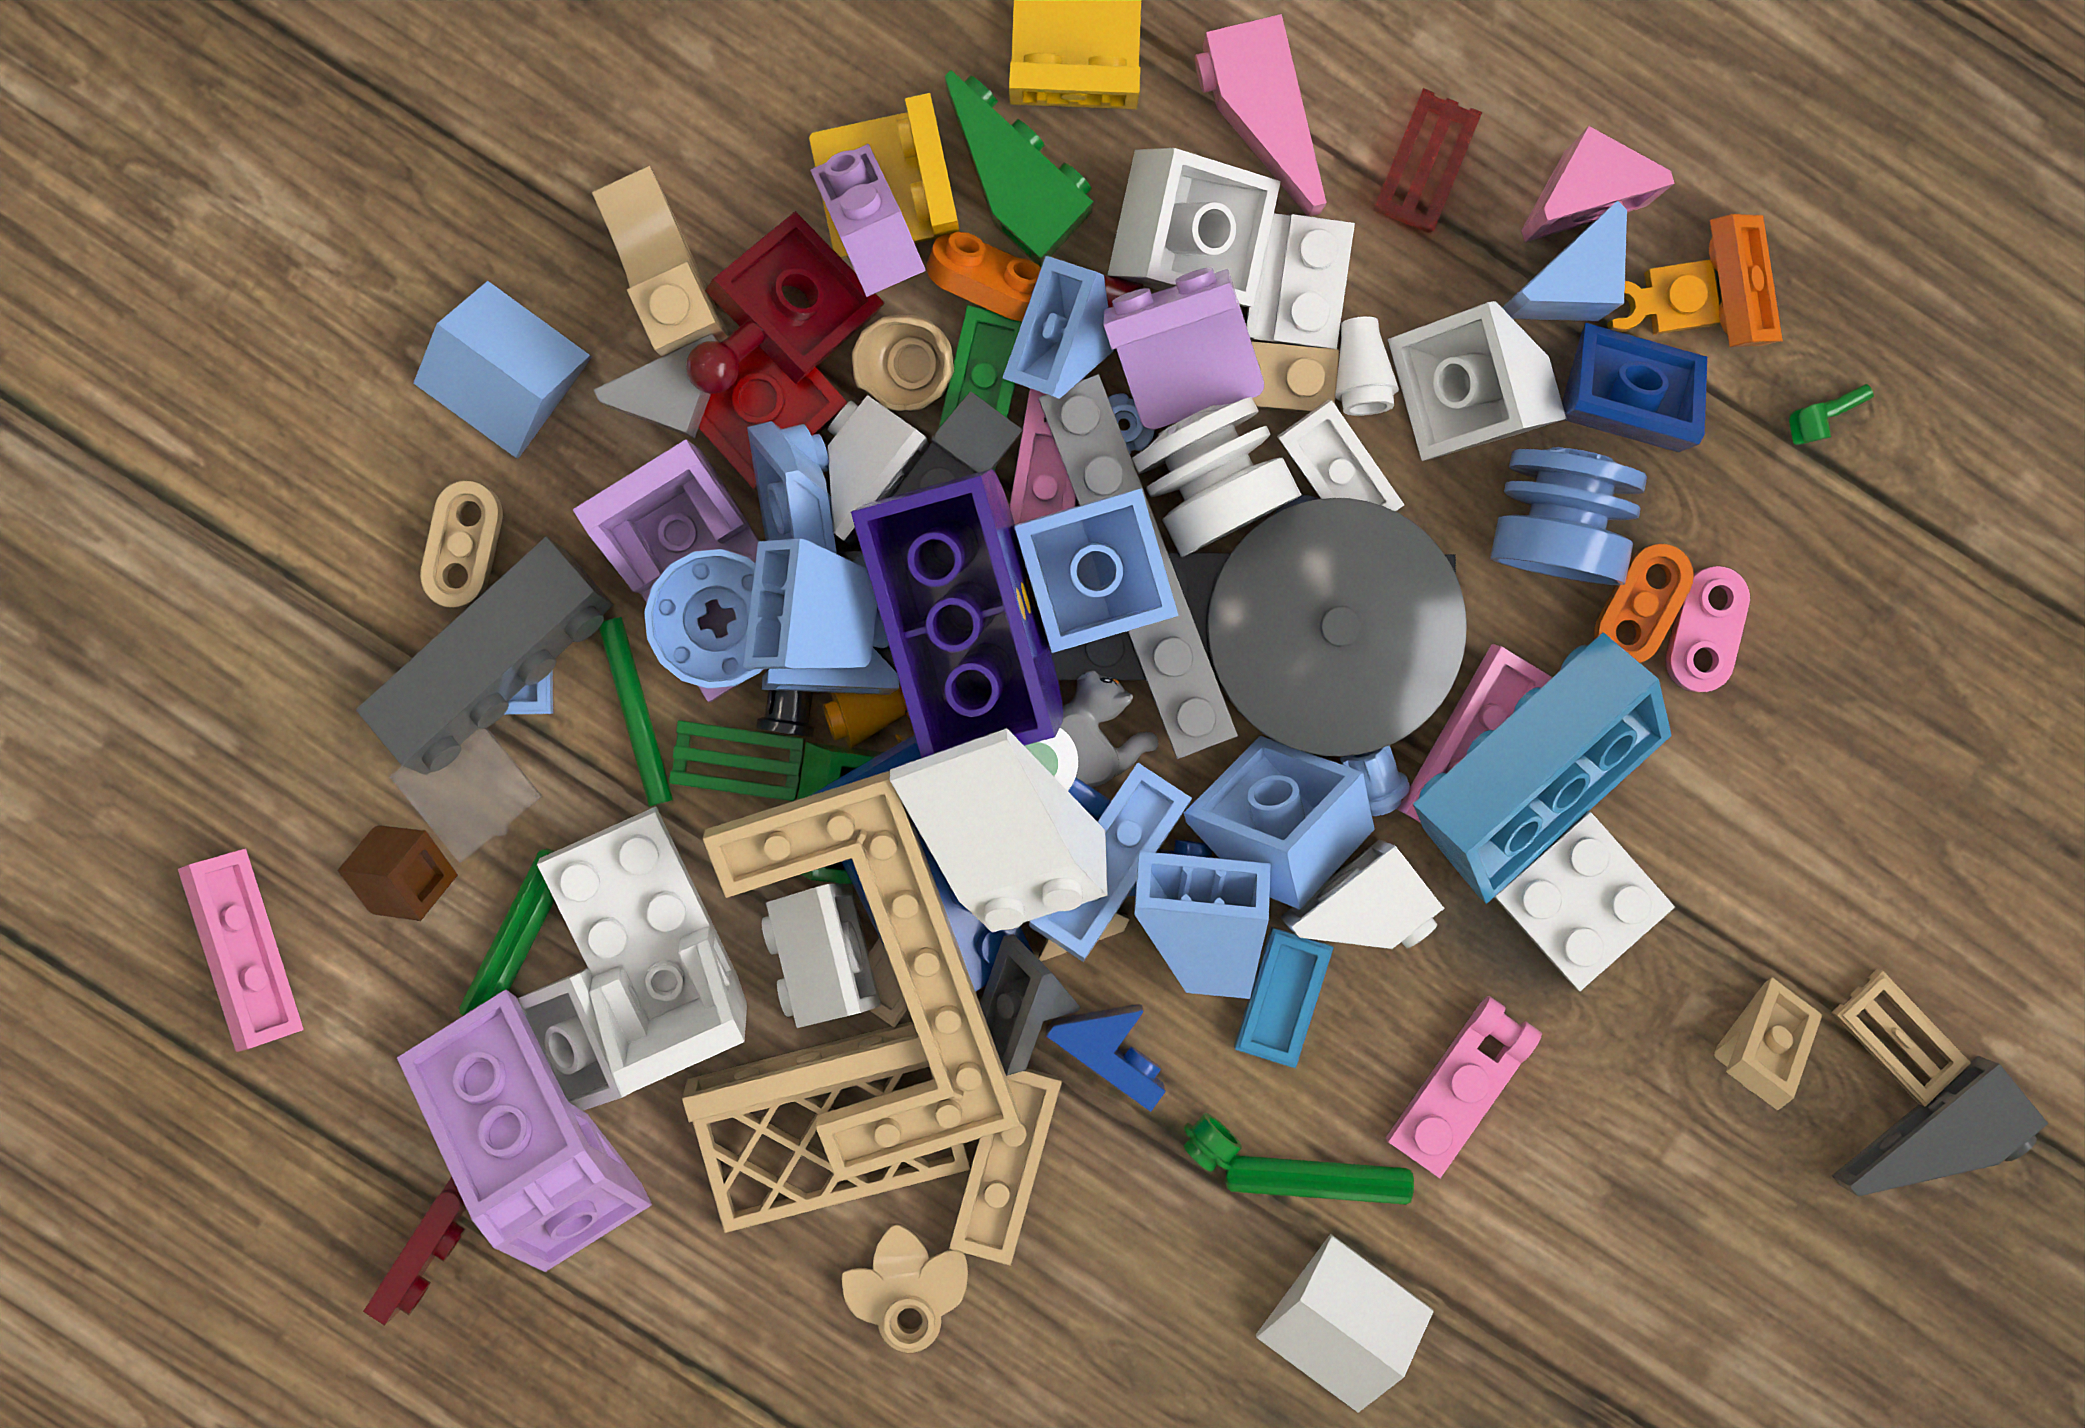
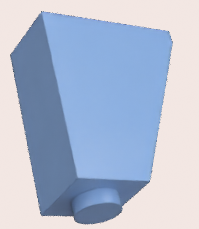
M1139 851L1134 914L1186 993L1250 999L1269 921L1271 864Z

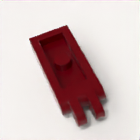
M452 1176L429 1208L363 1311L384 1326L400 1310L407 1315L412 1313L431 1284L430 1281L422 1277L434 1257L444 1262L465 1232V1228L457 1224V1221L465 1211L466 1206Z

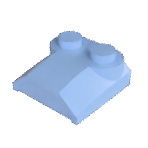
M770 421L747 427L765 540L800 538L837 554L833 532L831 496L827 492L826 480L823 472L829 470V460L820 434L811 435L804 424L781 429Z

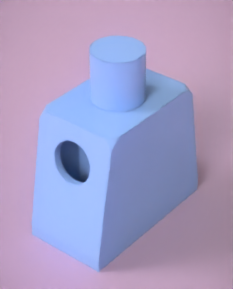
M800 538L758 542L743 668L867 667L870 663L873 647L885 648L889 646L867 568Z

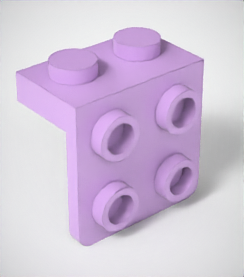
M1211 267L1195 270L1175 280L1176 286L1153 294H1151L1149 288L1135 290L1115 298L1112 301L1113 307L1104 309L1103 325L1111 349H1117L1140 421L1144 427L1152 430L1177 423L1210 406L1232 404L1248 397H1257L1262 393L1264 389L1263 376L1228 269L1214 273Z

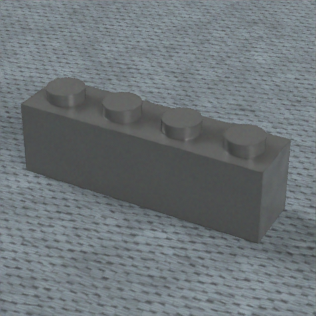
M546 536L363 702L356 711L401 766L427 776L430 772L439 771L452 763L461 752L460 745L478 728L489 727L498 721L506 713L509 707L508 701L525 685H533L544 679L554 669L556 665L555 658L573 642H581L595 633L603 623L604 617L602 615L614 604L570 553Z

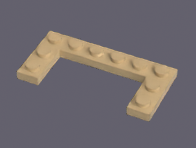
M890 771L705 829L703 841L726 898L852 858L934 1076L933 1080L817 1115L816 1130L837 1182L1020 1126V1113L946 910L913 820L890 782Z

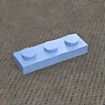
M1137 763L1098 820V823L1105 829L1108 896L1083 903L1070 911H1058L1030 921L1029 926L1084 962L1137 883L1139 851L1157 853L1190 804L1192 798L1140 763Z

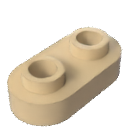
M473 481L453 483L441 492L435 503L420 578L422 587L428 597L445 607L464 608L470 606L486 591L489 584L503 519V509L497 495L482 484ZM469 503H476L481 509V518L473 526H466L461 518L463 508ZM461 564L467 570L468 578L462 587L455 589L448 582V572L453 566Z

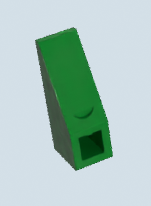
M950 70L944 76L946 90L993 223L1032 261L1042 267L1045 256L1052 257L1092 213L1093 200L1087 196L1092 187L1069 164L1064 162L1057 168L1040 152L1045 146L1044 142L1023 121L1017 119L1010 125L997 113L993 107L998 103V100L978 79L970 75L964 82Z

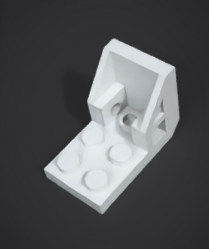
M657 807L539 858L537 866L593 977L589 990L590 998L611 1073L623 1096L745 1041L747 1001L738 975Z

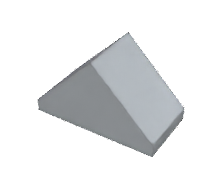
M710 334L594 389V392L599 402L610 409L695 439L710 394L702 392L693 386L687 376L686 362L690 352L697 345L706 341H718L717 338Z

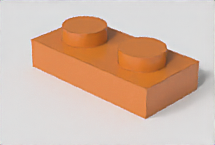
M1730 214L1711 219L1712 238L1709 243V255L1711 263L1719 276L1722 296L1719 306V319L1724 332L1728 335L1729 347L1763 346L1783 341L1763 215Z

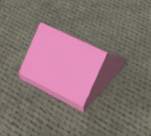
M1588 126L1564 151L1521 230L1524 241H1531L1592 223L1616 201H1619L1627 209V212L1644 208L1675 184L1672 173L1667 168Z

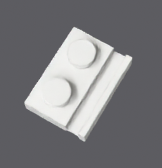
M1274 213L1253 307H1248L1246 326L1251 341L1260 340L1272 342L1273 344L1337 349L1355 223L1295 214L1290 216Z

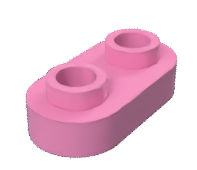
M1716 566L1695 572L1690 592L1675 617L1666 653V668L1675 684L1687 691H1713L1725 684L1733 672L1750 603L1748 586L1744 579L1734 570ZM1715 586L1723 588L1727 593L1728 601L1722 610L1714 609L1708 600L1709 593ZM1700 648L1707 649L1713 658L1712 666L1706 672L1699 671L1693 662L1694 655Z

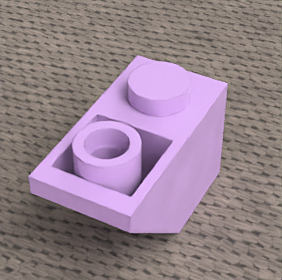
M869 144L853 151L837 153L826 163L810 170L866 297L926 271L901 210Z

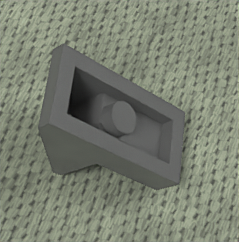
M970 391L931 439L932 443L894 495L994 469L1022 429Z
M1014 934L1003 936L980 1006L1004 1072L1008 1076L1026 1070L1043 1021L1078 1012L1080 1006L1053 973Z

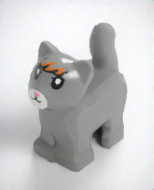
M1094 670L1082 674L1077 679V688L1073 700L1062 706L1063 722L1060 726L1070 736L1077 750L1078 770L1076 777L1090 787L1105 784L1113 777L1118 776L1129 769L1141 754L1156 750L1159 744L1158 738L1153 732L1136 733L1119 748H1115L1099 729L1098 723L1118 716L1131 703L1133 695L1124 690L1115 678L1099 675Z

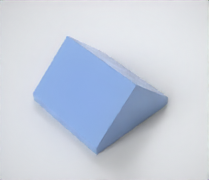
M1616 201L1502 308L1512 319L1599 321L1623 305L1627 209L1619 201Z
M487 281L436 324L413 384L512 456L519 459L592 356Z

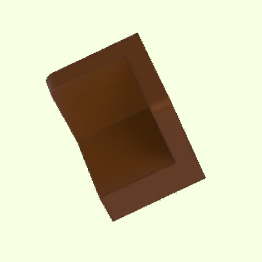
M380 825L375 826L337 870L370 913L421 921L458 876L426 830Z

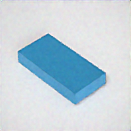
M1271 926L1254 980L1251 997L1248 999L1236 1037L1235 1050L1296 1068L1334 948L1332 945L1313 939L1299 938L1294 933Z

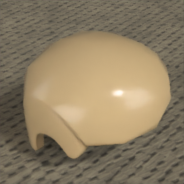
M915 314L887 315L882 317L861 332L851 353L853 376L857 387L868 392L882 406L890 410L915 411L924 409L944 395L954 373L952 349L949 340L931 321Z

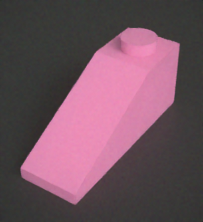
M1282 14L1206 32L1203 43L1204 53L1195 55V65L1202 92L1213 91L1219 112L1276 180L1281 181V186L1302 211L1309 217L1320 214L1326 205V198Z

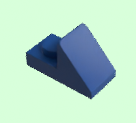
M1141 1004L1060 1017L1052 1020L1046 1028V1037L1150 1112L1153 1110L1166 1092L1163 1082L1156 1078L1161 1071V1067L1132 1046L1126 1054L1117 1049L1142 1015L1144 1010Z

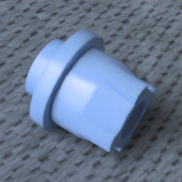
M1390 745L1375 751L1340 758L1342 765L1363 772L1372 816L1384 815L1397 809L1401 804V799L1410 790L1407 776L1398 772Z

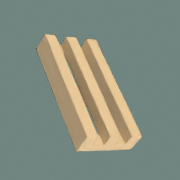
M1876 969L1868 977L1870 981L1864 987L1858 986L1850 994L1852 998L1845 1005L1840 1004L1831 1013L1918 1104L1925 1107L1971 1062L1884 971ZM1882 992L1949 1063L1940 1070L1873 1000ZM1862 1010L1876 1022L1930 1079L1925 1086L1909 1072L1857 1017Z

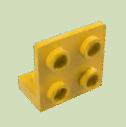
M1014 0L1012 59L1010 62L1009 78L1010 104L1137 109L1140 92L1141 0Z
M930 93L905 98L908 112L813 132L809 140L815 167L826 163L837 153L853 151L869 144L901 210L914 243L937 239L945 234L960 232ZM823 200L833 250L842 259L849 258Z

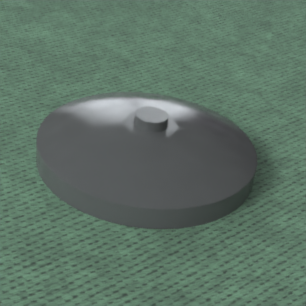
M1327 498L1300 503L1278 512L1255 527L1239 542L1222 566L1214 584L1207 616L1208 647L1212 665L1226 696L1239 713L1250 724L1271 739L1290 748L1324 756H1348L1375 751L1399 741L1420 727L1437 710L1452 688L1461 666L1466 643L1467 621L1461 587L1452 566L1439 546L1419 526L1398 512L1372 502L1351 498Z

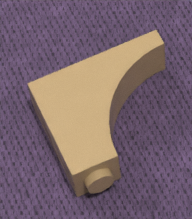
M650 166L645 167L592 192L626 272L630 287L627 289V292L654 350L663 357L710 334H713L719 342L724 341L730 336L713 299L705 292L707 288L706 283L653 169Z

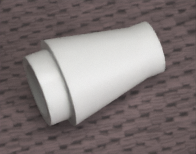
M1356 317L1343 321L1340 324L1341 345L1335 398L1342 401L1343 412L1347 415H1373L1392 409L1394 407L1393 395L1399 391V387L1379 332L1378 319L1374 317Z

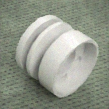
M1252 397L1232 404L1213 405L1177 422L1159 433V436L1145 450L1132 458L1138 474L1150 471L1165 463L1170 471L1169 474L1147 486L1146 489L1150 497L1161 496L1180 490L1185 500L1171 510L1162 520L1181 557L1225 537L1301 496L1283 457L1253 465L1248 455L1270 436L1267 426L1255 429L1240 437L1235 430L1236 426L1259 412Z

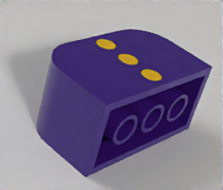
M989 469L867 503L851 511L921 757L924 758L1006 728L1024 746L1055 738L1063 722V707L1058 679L1014 527V520L1004 490L995 471Z

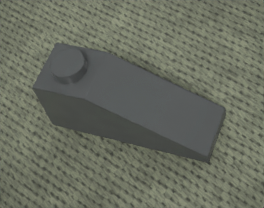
M1977 1056L1927 1106L1917 1105L1834 1173L1832 1177L1840 1186L1859 1197L1995 1166L2004 1160L2013 1161L2027 1153L2037 1141L2035 1135L2049 1123L1999 1063Z

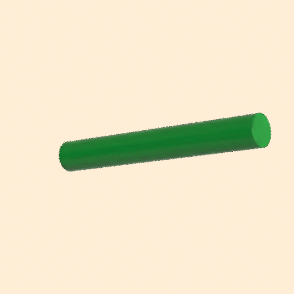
M622 617L603 621L599 627V632L648 806L673 800L623 619Z

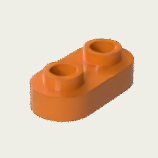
M956 232L942 235L935 240L927 261L926 270L931 280L942 289L1008 319L1022 322L1041 267L1031 260L1017 258L986 244L973 234Z
M1655 544L1637 551L1630 558L1625 585H1615L1596 621L1594 629L1595 639L1604 632L1639 663L1651 658L1663 642L1693 584V567L1685 553L1677 547L1668 544ZM1652 565L1661 567L1666 574V581L1659 589L1651 587L1646 579V573ZM1624 620L1632 623L1636 630L1635 639L1629 645L1622 644L1616 636V628Z

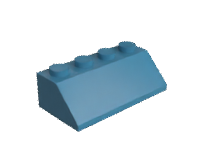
M1603 632L1588 646L1581 645L1573 650L1564 660L1561 670L1542 688H1533L1523 695L1516 704L1513 714L1495 730H1487L1480 734L1468 748L1466 756L1448 773H1439L1425 784L1420 792L1419 799L1413 803L1424 831L1477 896L1486 904L1672 736L1659 679Z

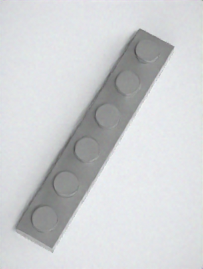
M1099 374L1078 382L1060 399L1048 394L1039 397L1041 408L1079 505L1142 488ZM1142 488L1179 616L1129 630L1128 634L1176 759H1179L1238 735Z

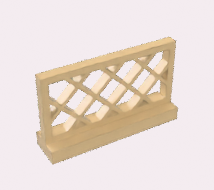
M913 1021L896 1025L895 1028L891 1026L687 1079L682 1100L688 1121L693 1122L725 1233L970 1170L969 1157L965 1143L951 1147L953 1156L930 1162L917 1157L904 1161L911 1165L910 1167L897 1170L901 1164L898 1163L888 1166L883 1174L871 1177L859 1175L846 1179L850 1181L848 1183L836 1185L837 1181L827 1155L808 1145L816 1132L817 1115L834 1110L831 1108V1105L841 1089L857 1085L878 1097L891 1093L903 1073L930 1067ZM889 1077L884 1087L874 1082ZM828 1093L823 1102L813 1098V1096ZM795 1101L816 1113L800 1140L769 1123L779 1105ZM766 1109L761 1118L751 1113ZM733 1117L750 1126L754 1131L738 1156L715 1143L710 1123ZM762 1134L793 1150L778 1177L747 1161ZM801 1155L832 1172L821 1190L805 1193L786 1182ZM720 1160L732 1166L726 1178ZM740 1171L771 1188L761 1205L739 1211L734 1210L729 1188ZM778 1193H781L788 1197L786 1199L774 1201Z

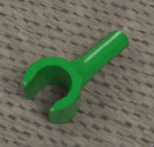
M1865 384L1835 400L1813 404L1793 411L1789 416V425L1794 445L1831 438L1828 418L1838 416L1874 397L1872 388Z

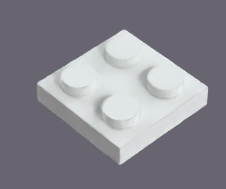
M1589 811L1494 897L1578 991L1584 989L1675 908L1670 900Z

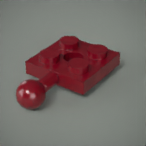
M795 211L715 276L706 288L705 292L740 327L722 342L706 341L697 345L687 358V376L693 386L702 392L709 394L724 392L736 381L739 373V362L759 346L797 384L873 318L885 303L876 293L866 297L857 274ZM793 286L800 289L808 298L809 308H798L790 304L783 295L782 287Z

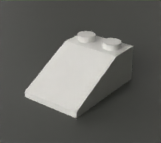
M1007 728L890 769V782L958 901L992 933L999 930L1014 929L1024 922L1058 911H1070L1083 903L1108 896L1105 829Z

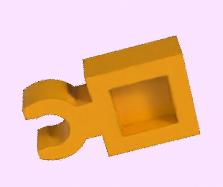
M1711 260L1649 269L1644 272L1646 288L1643 289L1635 283L1625 281L1624 298L1630 304V313L1626 318L1611 320L1607 323L1608 329L1613 331L1626 332L1641 323L1644 318L1651 317L1653 334L1658 335L1720 324V305L1715 272Z

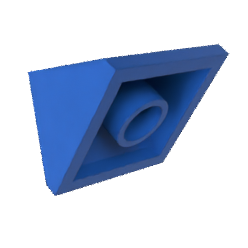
M1585 323L1562 400L1566 416L1564 420L1676 452L1697 446L1705 435L1708 357Z

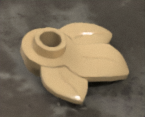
M892 1225L884 1233L877 1245L873 1269L856 1268L843 1272L842 1287L845 1302L857 1318L878 1325L882 1338L892 1348L905 1353L924 1350L937 1338L941 1328L942 1316L957 1307L963 1300L968 1280L967 1259L964 1253L952 1249L930 1258L927 1248L913 1232L901 1225ZM907 1308L917 1310L921 1314L922 1323L914 1329L903 1327L898 1320V1315L902 1310Z

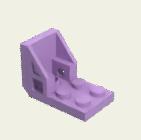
M686 439L573 509L588 535L632 591L641 594L646 603L652 585L666 568L692 552L723 549L746 556L756 563L758 537L705 454ZM713 600L707 603L709 614L700 618V625L703 630L714 629L718 638L728 635L727 624L736 620V613L733 608L722 609L718 600ZM701 686L698 687L707 701L712 702L736 686L709 689Z
M506 989L397 1057L472 1221L493 1248L546 1272L652 1205L642 1183L589 1115L567 1101L516 996Z

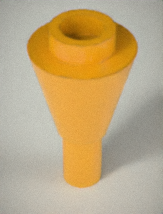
M901 686L890 695L831 693L833 701L823 704L825 718L833 739L845 738L849 748H853L904 716L905 711H908Z

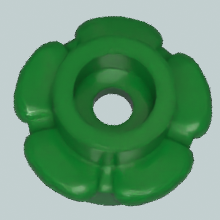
M1204 1113L1193 1126L1190 1123L1184 1126V1131L1190 1138L1185 1143L1184 1148L1200 1166L1210 1172L1217 1165L1225 1170H1230L1233 1167L1230 1161L1242 1149V1145L1220 1121L1210 1114Z

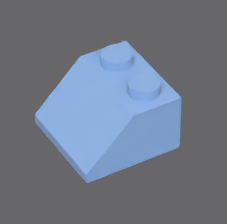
M1142 488L1015 524L1014 527L1052 653L1179 616Z
M1259 736L1184 812L1186 823L1220 859L1271 864L1269 897L1297 909H1301L1375 830L1363 772L1304 751L1290 748L1263 736Z

